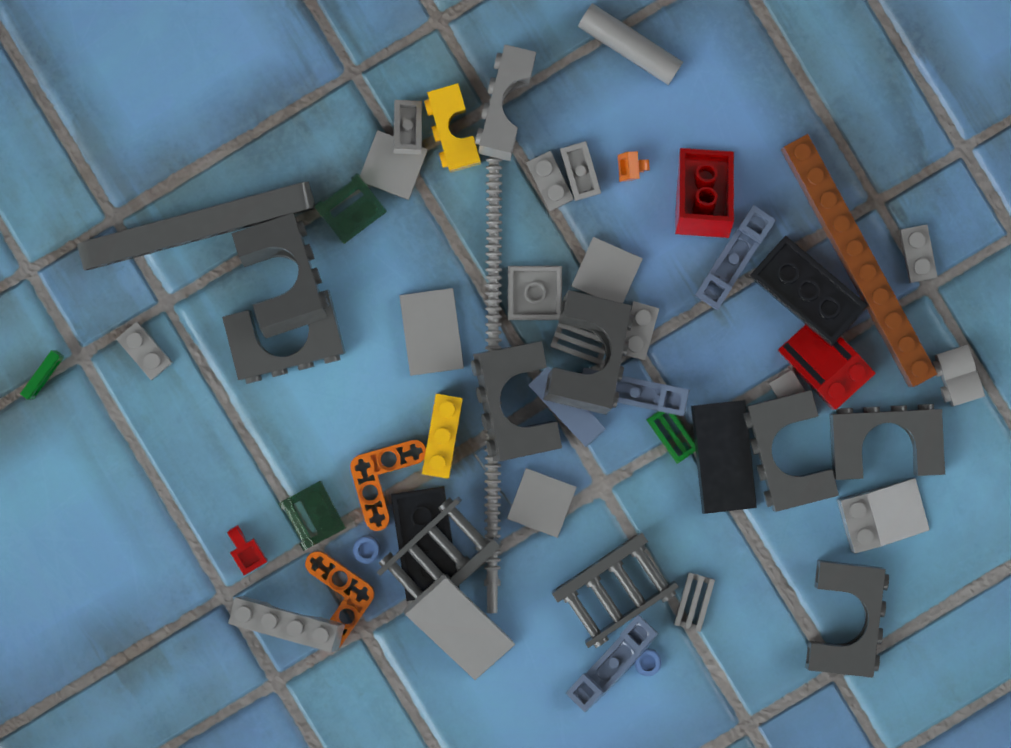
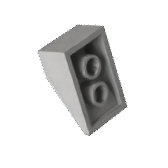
M916 478L837 499L851 552L855 554L930 530Z

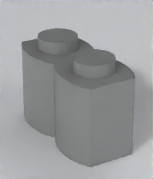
M968 345L934 355L936 361H932V365L937 372L936 377L941 376L944 386L940 387L945 403L949 402L952 407L985 397Z

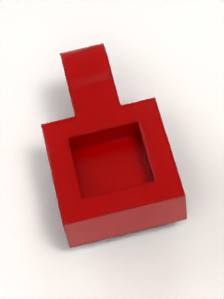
M238 525L227 532L236 546V549L232 550L230 554L244 576L268 562L255 538L247 542Z

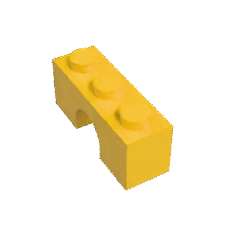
M459 84L427 92L429 99L424 100L428 116L434 115L436 125L431 126L435 142L441 141L444 151L439 152L443 168L448 167L450 173L480 165L481 161L474 136L457 138L449 131V124L452 118L466 113Z
M436 393L422 474L450 478L463 398Z

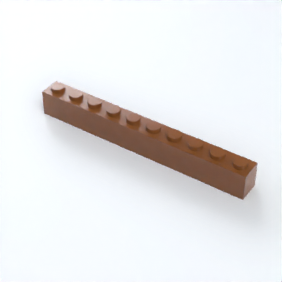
M806 134L784 146L781 152L857 293L868 304L867 311L908 387H915L936 376L937 372L811 138Z

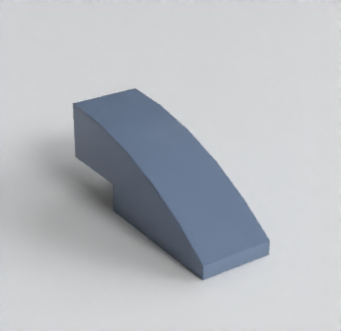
M547 367L528 385L581 443L587 447L605 430V427L588 410L543 400L548 373L551 371Z

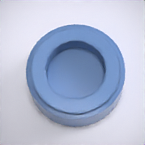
M371 536L359 538L353 546V554L361 563H372L380 555V544Z
M647 648L635 661L634 665L641 675L653 676L661 668V658L655 650Z

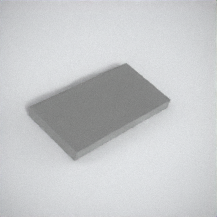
M445 574L438 578L403 610L411 621L474 680L480 677L515 645L513 640Z

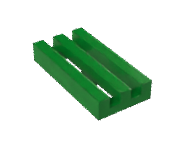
M51 350L20 395L27 400L35 399L64 359V355L57 350Z
M657 411L647 418L646 421L676 464H678L696 451L695 442L675 414L668 413L691 446L687 450L664 418L663 414L665 412ZM656 419H659L683 454L680 456L676 454L654 421Z

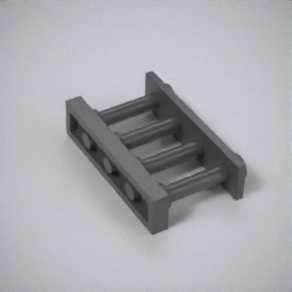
M458 496L453 501L449 497L438 507L441 513L397 554L393 555L390 552L379 562L381 568L377 573L381 576L388 569L416 599L423 591L396 561L408 551L435 581L440 578L443 573L415 544L426 533L457 564L455 567L458 571L452 577L446 574L457 587L503 544L496 536L491 541L487 537L484 539L455 507L462 499ZM446 515L476 545L475 549L478 553L471 559L468 556L464 557L436 527V524Z
M639 532L552 591V595L557 602L564 600L565 603H569L591 637L585 640L588 648L592 645L595 648L603 645L609 640L607 635L659 600H662L664 603L677 594L675 592V589L678 588L676 582L673 581L667 585L644 551L646 549L644 544L648 541L642 532ZM630 554L632 557L637 558L658 589V592L646 600L622 567L624 564L622 559ZM607 569L610 573L613 572L636 605V607L624 615L621 614L600 583L601 578L599 575ZM584 585L587 588L591 587L613 620L612 623L599 630L577 597L578 592L576 590Z

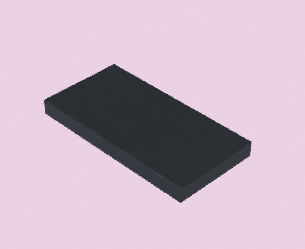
M787 236L777 244L750 274L752 280L831 347L868 308V304Z
M746 400L691 406L702 514L757 508L749 429L746 427L743 413L747 412Z
M445 486L391 494L399 551L441 513L438 507L446 501ZM446 515L436 524V527L453 544L449 516ZM428 533L415 543L443 574H448L452 577L457 572L456 563ZM408 551L400 557L401 568L423 592L435 582ZM405 589L406 601L415 600Z

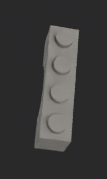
M504 45L503 53L497 52L494 69H498L496 78L491 77L488 94H492L490 104H484L481 117L486 119L484 129L478 128L475 144L479 145V154L511 161L518 127L507 119L502 103L513 90L529 86L536 52L509 45Z
M245 596L235 597L228 622L230 625L328 652L339 650L345 627L344 623L287 611L272 606L267 602Z

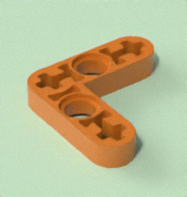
M406 441L360 454L352 460L350 465L351 473L365 522L371 530L381 531L387 527L390 521V514L379 475L422 462L426 453V446L422 441ZM412 444H415L417 448H422L419 459L415 460L413 456H408L404 458L407 463L401 464V455L397 448L403 447L402 452L411 450ZM386 451L393 452L396 455L397 461L392 467H386L381 462V457ZM359 459H363L365 463H370V467L367 468V475L370 477L373 474L375 480H368L361 485L359 484L358 479L364 478L362 471H357L355 468L359 464ZM374 485L377 488L378 495L374 500L364 498L362 491L365 486ZM381 501L382 506H377L379 515L384 514L385 519L381 521V526H377L376 522L371 523L370 518L374 516L372 508L367 510L366 505H373Z
M315 551L306 558L305 567L307 571L345 597L330 620L343 623L339 618L340 611L343 609H350L355 615L352 623L345 624L344 629H347V632L342 635L341 647L373 601L375 591L370 583L325 552ZM321 556L323 558L322 564L327 568L330 567L331 563L335 565V568L329 572L327 579L322 576L326 572L322 568L314 570L312 568L314 564L311 561L312 557L317 559ZM343 571L347 574L348 581L344 586H337L333 583L332 576L335 572ZM353 578L358 581L354 585L356 588L361 590L363 587H366L368 589V600L363 598L359 601L357 599V592L352 589L350 594L345 592L351 585Z

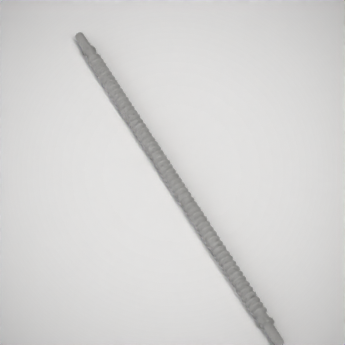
M489 156V158H486V161L489 162V166H486V169L489 170V174H486V177L489 178V181L486 182V185H489V189L486 190V193H489V197L486 198V201H489V205H486V208L489 209V213H486V216L489 217V221H486V224L489 225V228L486 229V232L489 233V236L486 237V240H489V244H486V248H489V251L485 253L486 256H489V259L485 261L489 265L485 269L489 273L485 277L489 281L485 284L489 289L485 292L488 295V299L485 300L488 303V307L485 308L488 311V315L485 316L488 319V323H485V326H488V330L485 331L488 334V338L485 339L488 342V346L485 349L488 351L502 348L498 345L502 341L498 337L502 333L498 329L499 326H502L499 323V319L502 318L499 315V311L502 310L499 307V303L502 302L499 299V295L502 294L499 291V287H502V284L499 283V279H502V276H499V272L502 271V268H499V264L502 263L499 260V256L502 255L499 252V248H502V245L499 244V240H502V237L499 236V232H502V229L499 228V225L502 224V221H499V217L502 216V213H499V209L502 208L499 205V201H502V198L499 197V193H502V190L499 189V186L502 185V182L499 181V178L502 177V174H499V170L502 169V166H499V162H502V159ZM488 454V456H485L488 463L484 465L488 468V471L484 473L488 476V479L484 481L488 484L484 489L488 492L484 496L488 500L484 504L488 508L484 512L488 516L484 520L488 524L484 528L487 530V534L484 537L491 541L495 536L497 538L501 537L498 534V530H501V527H498V523L501 522V519H498V515L501 514L498 511V507L501 506L498 503V499L501 498L498 495V491L501 490L498 487V483H501V480L498 479V476L501 475V472H498V468L501 467V464H498V461H493V456L490 457ZM497 550L485 561L487 562V566L484 567L487 570L486 579L484 580V586H487V613H498V586H501L498 570L501 567L497 563L501 561L498 558V554L501 553L500 550Z

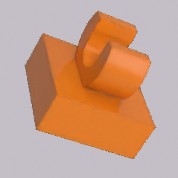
M638 151L617 155L619 182L640 179L639 172L650 170L649 159L638 160Z

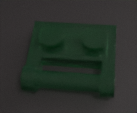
M358 173L351 177L352 181L324 202L319 201L314 205L318 213L325 219L343 244L387 212L386 208ZM359 189L363 193L360 198L336 216H333L330 212L331 209Z
M322 481L278 503L281 511L284 510L295 529L301 541L299 545L303 551L346 529ZM299 501H301L318 533L313 537H310L294 506Z

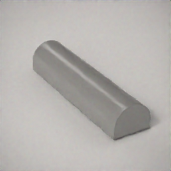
M593 3L578 25L580 29L667 85L670 84L683 64V61Z

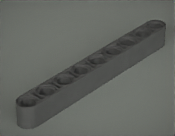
M302 182L78 243L77 247L83 270L86 271L248 228L290 213L296 215L315 209L316 206L309 182Z

